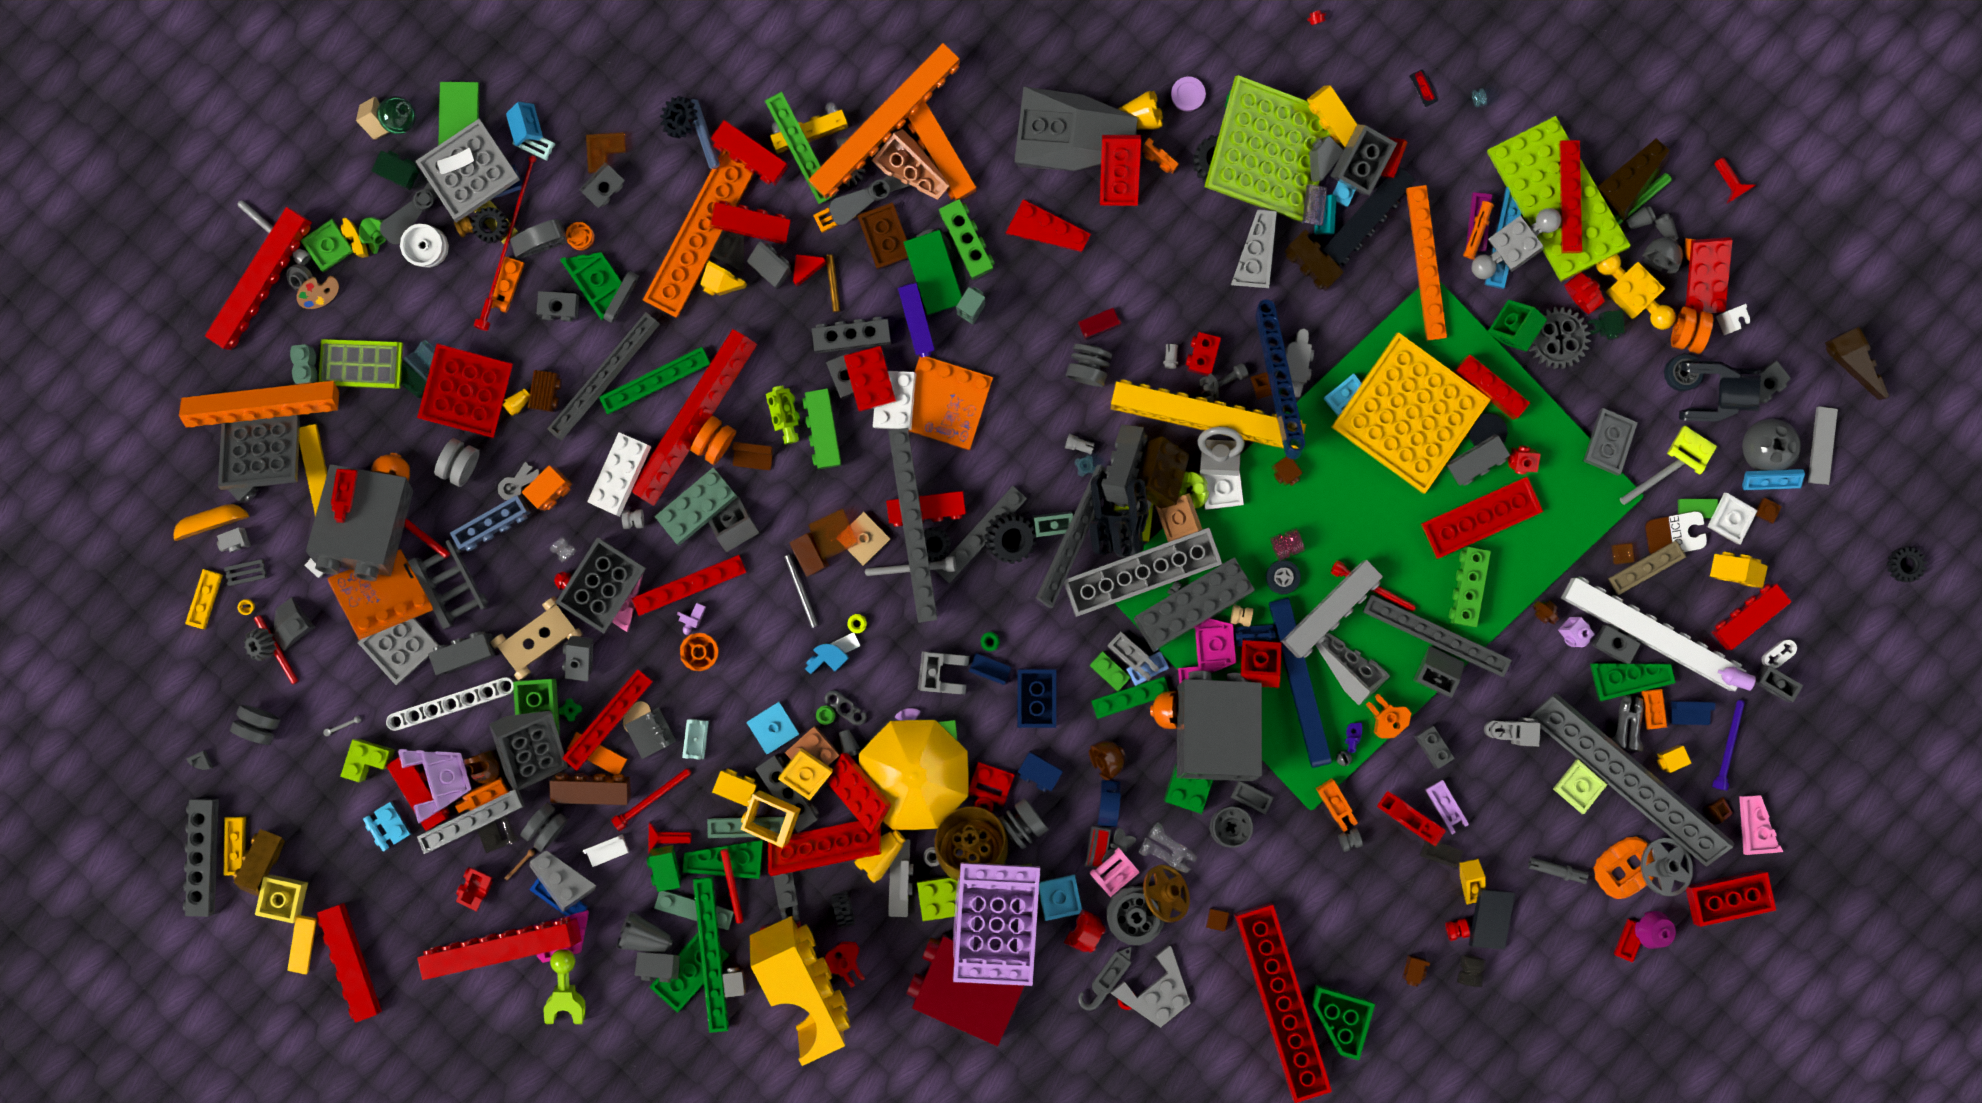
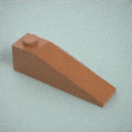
M903 129L893 133L872 159L885 174L900 179L901 182L910 184L937 200L950 187V184L917 142Z

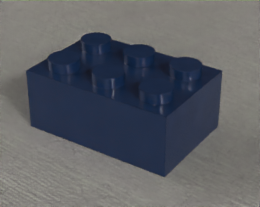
M1017 669V728H1056V669Z

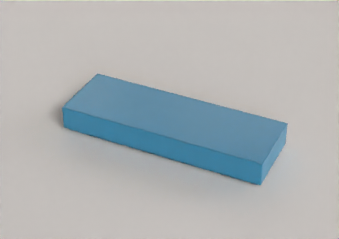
M1803 469L1746 471L1742 487L1743 490L1801 488L1805 472Z

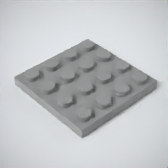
M480 119L416 160L417 165L455 222H458L520 180ZM470 148L474 158L473 162L445 174L440 173L437 164L438 160L448 158Z

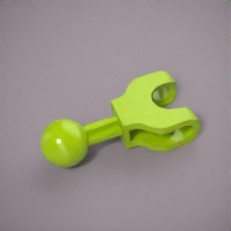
M559 949L553 953L550 959L551 968L558 975V985H555L553 994L550 995L544 1006L545 1024H554L557 1012L564 1010L572 1015L574 1024H583L585 1019V1000L576 992L575 985L569 984V972L575 966V957L571 951Z

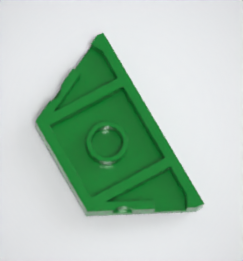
M601 252L561 258L560 261L603 321L604 314L622 281Z

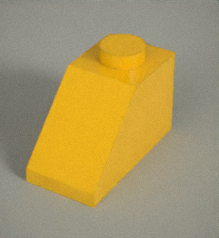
M1479 859L1460 863V879L1467 905L1476 903L1479 888L1485 889V874Z

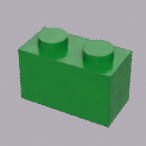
M670 845L651 849L649 857H647L648 868H652L651 881L652 885L656 886L657 892L680 888L682 879L674 846Z

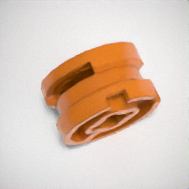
M583 222L571 224L566 231L567 242L578 251H585L594 243L595 235L593 230Z

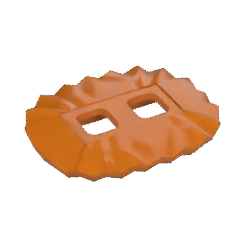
M1626 837L1610 846L1608 850L1604 851L1596 859V864L1593 868L1595 880L1607 895L1615 899H1625L1647 885L1642 876L1641 864L1637 868L1632 869L1627 863V859L1633 855H1636L1641 862L1643 851L1648 845L1645 840L1639 837ZM1652 850L1648 854L1646 865L1654 861ZM1618 866L1625 872V876L1619 881L1612 875V870Z

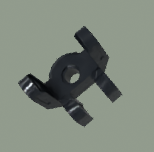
M1687 360L1681 362V370L1689 373L1720 374L1718 409L1687 408L1680 410V420L1718 422L1737 414L1739 410L1759 411L1760 369L1733 368L1721 361Z
M1095 475L1091 480V493L1096 518L1090 523V536L1094 553L1107 555L1114 551L1119 557H1128L1144 550L1142 532L1145 530L1149 515L1144 481L1142 479L1130 480L1126 489L1129 510H1113L1112 502L1107 501L1102 485L1100 489L1098 487L1099 480L1102 482L1103 479L1107 478ZM1137 483L1138 488H1137V491L1135 492L1134 486H1135V484ZM1102 498L1104 499L1103 507H1101ZM1139 502L1140 508L1137 511V503ZM1101 541L1103 542L1102 550H1100Z

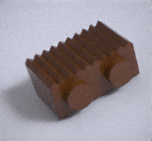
M534 370L528 408L552 413L554 409H557L559 398L556 397L557 390H560L562 385V379H560L559 374Z

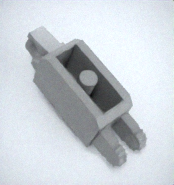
M1305 329L1299 330L1296 333L1295 342L1289 344L1285 352L1296 398L1300 397L1303 385L1311 378L1309 361H1313L1314 350H1311L1312 345L1308 344L1309 332Z

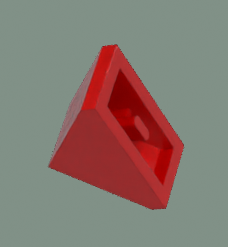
M796 255L794 284L798 287L827 264L823 257Z

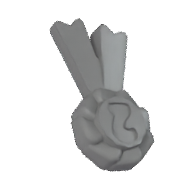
M525 462L515 478H504L498 484V494L504 500H509L516 495L520 496L522 487L530 484L539 475V469L529 474L534 467L529 466Z

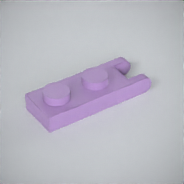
M1443 780L1425 789L1451 834L1455 833L1452 826L1459 821H1462L1465 827L1469 825Z

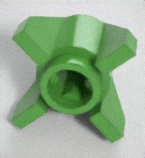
M368 217L360 224L359 239L363 244L368 243L373 254H377L379 245L386 241L380 232V224L383 220Z

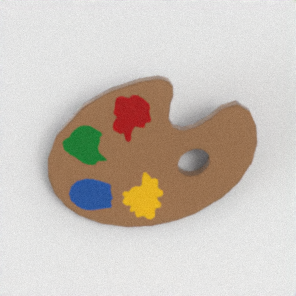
M329 276L320 285L317 283L316 277L309 278L299 287L296 294L298 304L306 309H316L325 306L338 293L339 285L337 279L334 276ZM324 289H330L328 292H324Z

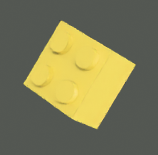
M275 875L263 877L255 915L295 923L296 916L301 915L308 882Z

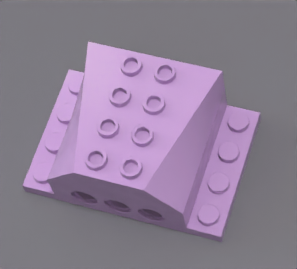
M961 862L955 901L953 982L1033 985L1040 866Z

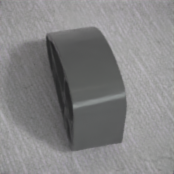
M553 219L515 235L510 239L516 259H520L566 244L567 238L563 223L559 219Z

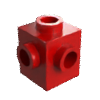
M1520 445L1519 448H1511L1510 456H1508L1509 467L1515 470L1517 474L1538 472L1541 454L1529 446Z

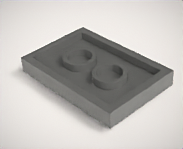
M1600 409L1583 462L1614 475H1620L1638 422L1607 409Z

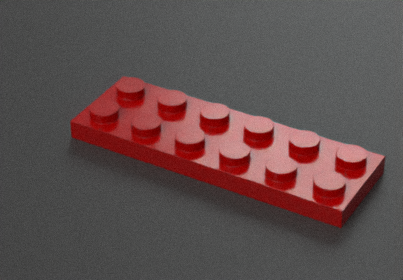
M1525 477L1422 523L1421 526L1436 559L1542 513L1543 510L1528 477Z
M860 821L791 835L789 843L783 848L768 842V873L770 876L880 855L881 825L874 834H870Z

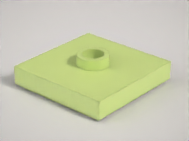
M1577 759L1553 790L1581 814H1585L1607 784Z

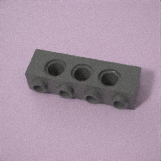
M884 317L872 318L873 321L865 322V319L854 320L852 324H846L845 321L836 322L835 326L818 324L816 328H811L814 352L817 354L890 345L889 321L884 319ZM874 328L876 330L875 335L872 337L866 336V329ZM849 330H855L857 332V335L854 339H848L846 337V334ZM831 332H835L838 335L837 339L833 342L827 340V336Z
M774 755L755 769L774 797L794 806L797 803L804 806V812L799 814L794 827L799 833L819 819L817 816L819 812L813 804L810 806L806 800L807 798L793 790L794 795L791 798L784 795V789L789 786L781 781H775L773 773L775 771L782 772L787 764L781 756L777 757V755Z

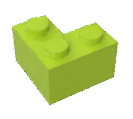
M359 738L352 739L340 777L356 782L365 781L370 766L387 769L386 765L392 761L395 750Z

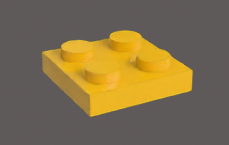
M800 748L781 772L778 780L810 800L830 776L833 769Z

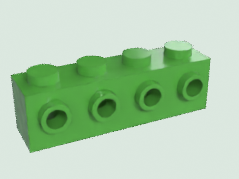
M822 389L805 392L806 397L802 398L804 409H808L809 414L806 417L807 428H811L812 435H809L810 446H814L815 454H812L814 466L817 465L819 470L842 466L829 390Z
M1465 547L1464 551L1461 550L1459 555L1461 567L1456 573L1457 589L1454 588L1452 594L1454 606L1449 611L1451 623L1477 627L1491 551Z

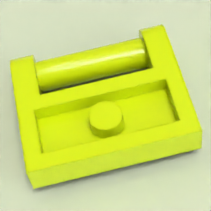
M1683 426L1667 454L1683 461L1700 475L1705 470L1717 446L1690 428ZM1679 447L1688 452L1689 454L1693 455L1697 459H1699L1700 462L1698 463L1685 453L1678 450Z

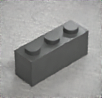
M1494 434L1447 462L1446 466L1459 486L1462 484L1465 486L1474 480L1473 477L1478 474L1482 476L1488 473L1493 465L1496 464L1498 466L1506 462L1510 454L1500 437Z

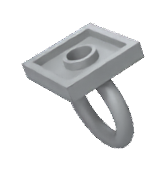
M1212 427L1203 431L1198 438V446L1202 451L1200 474L1239 476L1240 452L1244 447V439L1240 433L1228 427ZM1223 434L1232 437L1235 441L1206 439L1212 435Z

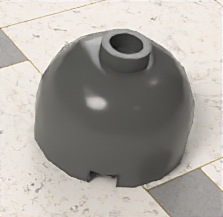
M1671 237L1658 238L1648 244L1642 257L1645 256L1644 262L1657 271H1662L1663 268L1668 270L1667 273H1676L1683 261V250L1677 241Z

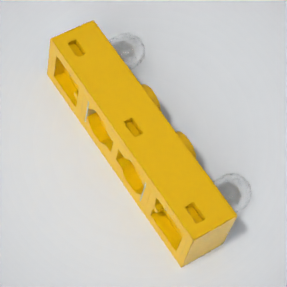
M828 102L825 106L828 115L822 117L820 115L814 116L809 119V122L803 124L798 122L808 142L848 128L842 109L838 111L834 102ZM774 122L772 124L774 134L770 135L778 154L790 148L777 123Z

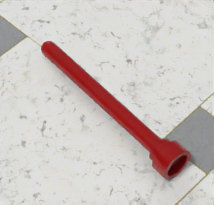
M1337 560L1330 573L1336 577H1346L1351 571L1344 566L1345 563ZM1380 586L1373 590L1378 595L1411 612L1416 609L1414 604Z
M687 768L624 815L614 816L611 821L617 830H623L626 824H628V820L691 774V770Z

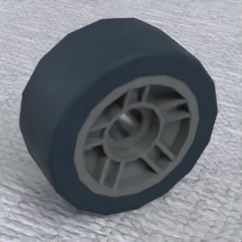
M1681 354L1670 359L1665 366L1664 377L1671 388L1678 391H1688L1701 383L1704 373H1689L1685 371L1687 375L1683 376L1681 374V362L1687 360L1700 361L1697 357L1690 354Z

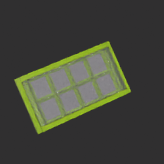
M321 339L319 382L334 381L336 386L400 389L403 343Z

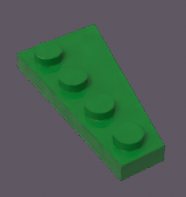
M764 840L685 852L683 872L726 876L720 850L728 849L734 877L760 879Z

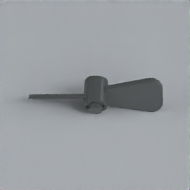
M887 175L882 180L872 182L866 189L833 199L829 206L830 214L836 224L844 225L873 201H880L887 197L890 192L911 185L901 182L900 179L894 176Z
M429 182L424 189L415 193L411 202L383 220L380 224V232L389 243L393 245L400 244L405 230L414 225L420 214L427 211L433 204V200L438 197Z

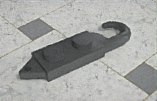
M1131 946L1118 952L1115 950L1093 980L1092 989L1097 994V997L1091 1004H1086L1083 1001L1084 992H1080L1078 1002L1083 1009L1095 1010L1111 992L1131 964Z

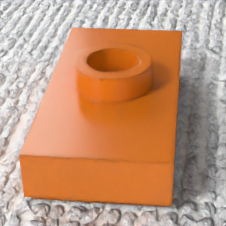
M1663 690L1641 691L1646 729L1667 727Z

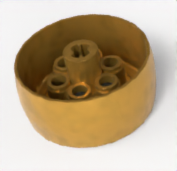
M964 807L949 813L938 826L935 836V853L943 871L949 877L958 881V878H960L961 862L1004 865L1008 854V839L1003 825L993 813L979 807ZM981 834V835L985 836L986 838H985V839H981V838H979V835ZM987 847L988 851L983 853L981 852V848ZM958 850L963 851V854L961 856L956 855V852ZM975 855L977 858L975 861H970L969 857Z

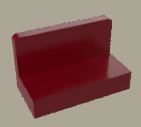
M1114 308L1079 321L1078 325L1084 339L1088 340L1121 326V321L1118 320Z

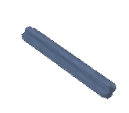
M691 99L690 102L695 104L693 109L698 111L694 114L695 117H698V120H694V124L696 125L695 128L710 169H716L720 166L699 101Z

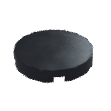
M1490 413L1480 415L1468 432L1469 440L1474 446L1494 434H1497L1504 444L1508 435L1505 422L1499 416Z

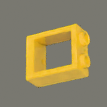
M760 790L753 795L751 794L747 802L748 810L741 819V823H743L741 830L783 848L790 841L801 808ZM760 802L787 812L779 834L753 823Z

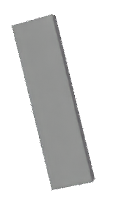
M1816 407L1808 483L1829 485L1838 409Z

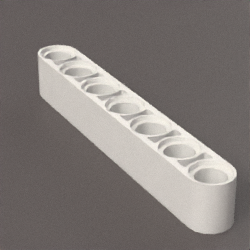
M511 677L501 678L393 713L387 717L386 725L390 730H402L513 694V682L516 680ZM505 681H509L511 683V689L509 691H506L503 688V684ZM487 687H491L493 690L491 697H487L485 694ZM469 693L474 695L473 703L467 701ZM450 699H454L456 701V707L454 709H451L449 707L448 703ZM433 704L438 708L436 715L430 712ZM413 711L419 713L417 721L412 718ZM396 716L399 717L401 720V724L399 727L395 726L394 724V718Z

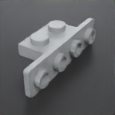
M905 839L904 846L890 865V917L908 916L909 895H912V883H909V876H913V864H910L909 839Z

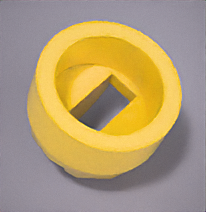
M243 599L239 602L238 611L241 614L249 615L254 611L255 604L252 600ZM250 604L251 607L243 608V605Z

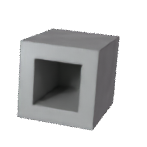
M739 967L727 968V971L723 973L725 997L745 995L744 969L739 970Z

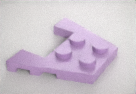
M407 749L398 751L402 768L423 764L432 794V801L414 805L418 823L423 822L471 791L461 753L424 752L422 750L407 751Z

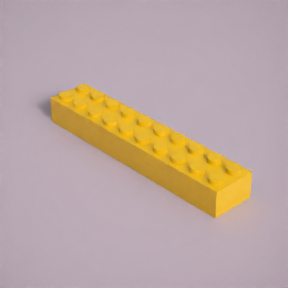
M1127 380L1116 381L1111 402L1112 410L1204 431L1212 427H1228L1240 433L1244 440L1284 448L1276 414L1267 416L1260 410H1253V412L1245 411V407L1234 405V408L1227 407L1226 403L1215 401L1214 404L1207 402L1208 399L1196 397V399L1188 398L1189 395L1178 392L1177 395L1170 394V391L1167 389L1158 388L1157 391L1150 389L1151 386L1145 384L1135 386ZM1300 420V421H1301V425H1302L1303 434H1304L1305 428H1306V424H1303V423H1302V420Z

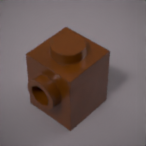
M1286 456L1272 466L1276 473L1274 477L1279 484L1287 485L1289 483L1292 486L1300 480L1299 476L1302 474V471L1293 459Z

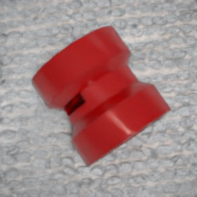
M1465 918L1459 919L1457 922L1450 921L1445 923L1450 941H1455L1459 937H1470L1469 927Z

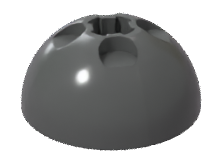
M1767 418L1757 421L1747 430L1742 448L1746 461L1756 471L1788 470L1795 464L1800 455L1801 442L1797 431L1789 423L1776 418Z

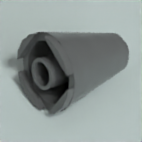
M629 911L620 931V937L622 938H618L616 948L665 953L666 950H670L673 940L670 939V934L635 912Z

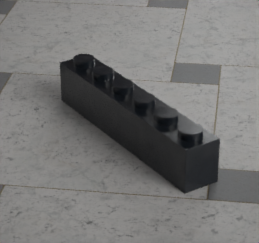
M1398 166L1395 177H1387L1325 246L1322 252L1325 255H1329L1338 266L1341 264L1344 267L1351 259L1348 255L1353 250L1357 252L1363 245L1361 242L1365 236L1369 238L1376 231L1374 226L1378 222L1382 224L1389 216L1387 212L1390 208L1394 210L1402 202L1399 198L1403 194L1407 196L1406 188L1414 187L1412 184L1415 179Z

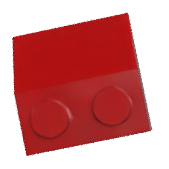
M1243 640L1241 676L1251 682L1262 683V687L1279 688L1281 642Z

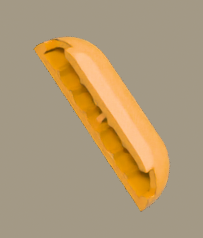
M225 504L185 517L175 526L174 541L249 518L246 510L238 505Z

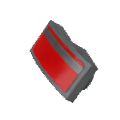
M1092 825L1084 862L1085 866L1098 868L1103 864L1102 858L1108 851L1111 828Z

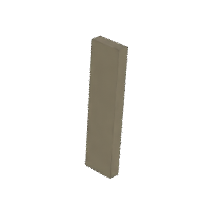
M1677 540L1614 574L1608 580L1616 594L1620 595L1686 558V555Z

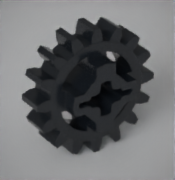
M677 96V98L671 97V102L666 101L667 107H662L664 114L660 115L663 118L660 125L665 126L663 132H667L668 136L677 139L681 137L686 138V133H692L691 127H696L694 120H698V117H695L694 114L698 111L693 109L695 104L690 102V99Z

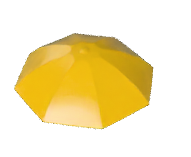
M936 720L890 721L859 753V767L892 804L883 819V822L892 830L938 829L942 820L949 813L955 811L968 797L967 750Z

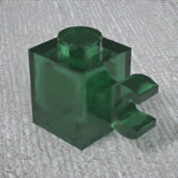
M1623 310L1602 312L1599 314V320L1592 319L1587 322L1588 324H1594L1596 327L1595 330L1589 331L1590 335L1600 331V336L1607 337V340L1618 339L1620 335L1625 333Z

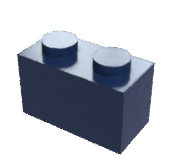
M1030 751L1018 770V773L1021 774L1019 776L1021 779L1028 783L1030 780L1037 783L1036 787L1044 792L1053 790L1063 772Z

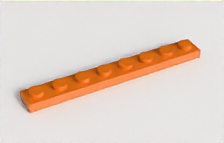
M1427 185L1406 188L1426 341L1447 338Z

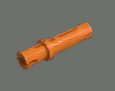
M1482 201L1478 216L1474 219L1475 225L1463 254L1464 257L1472 260L1475 259L1485 228L1490 223L1488 220L1494 204Z

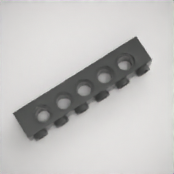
M190 799L186 807L189 817L186 824L188 841L185 844L187 861L184 865V870L187 872L184 882L186 899L183 902L185 916L209 917L215 914L219 799ZM199 814H202L205 818L203 823L198 819ZM199 833L204 836L202 843L198 840ZM199 852L203 855L202 862L197 859ZM197 872L202 874L203 878L201 881L196 877ZM197 891H199L202 895L201 900H198L196 898Z

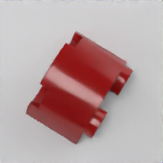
M468 867L463 876L466 878V882L461 884L456 892L458 895L456 902L477 912L481 907L480 904L483 898H486L491 888L493 877L473 867Z
M1082 909L1076 919L1077 926L1075 930L1069 932L1064 943L1079 951L1092 953L1095 951L1096 945L1105 933L1106 928L1098 916Z

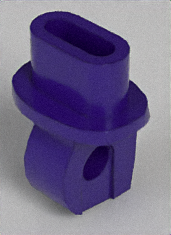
M1351 723L1346 729L1347 738L1345 743L1348 744L1349 753H1355L1357 745L1360 743L1362 723Z

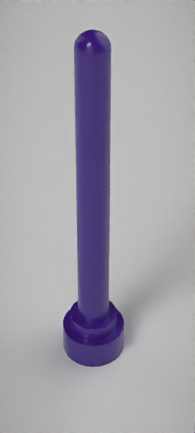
M1741 699L1736 703L1719 776L1716 777V780H1713L1712 787L1728 791L1727 774L1745 704Z

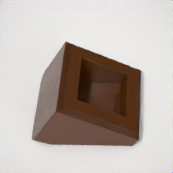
M1267 372L1250 377L1257 399L1272 395Z
M1724 797L1703 808L1708 820L1713 825L1722 823L1733 814Z

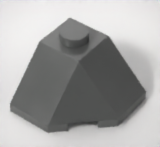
M293 597L276 608L273 637L285 651L315 628Z

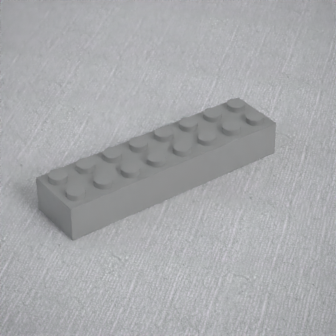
M1207 528L1065 580L1064 586L1075 617L1219 566L1222 562L1211 531Z

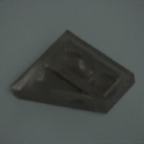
M722 230L710 256L743 272L744 235Z

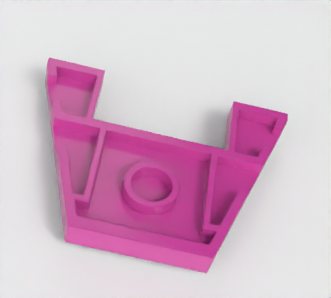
M1209 619L1195 627L1198 666L1178 668L1179 684L1184 679H1188L1189 672L1208 671L1213 673L1236 663L1233 624Z

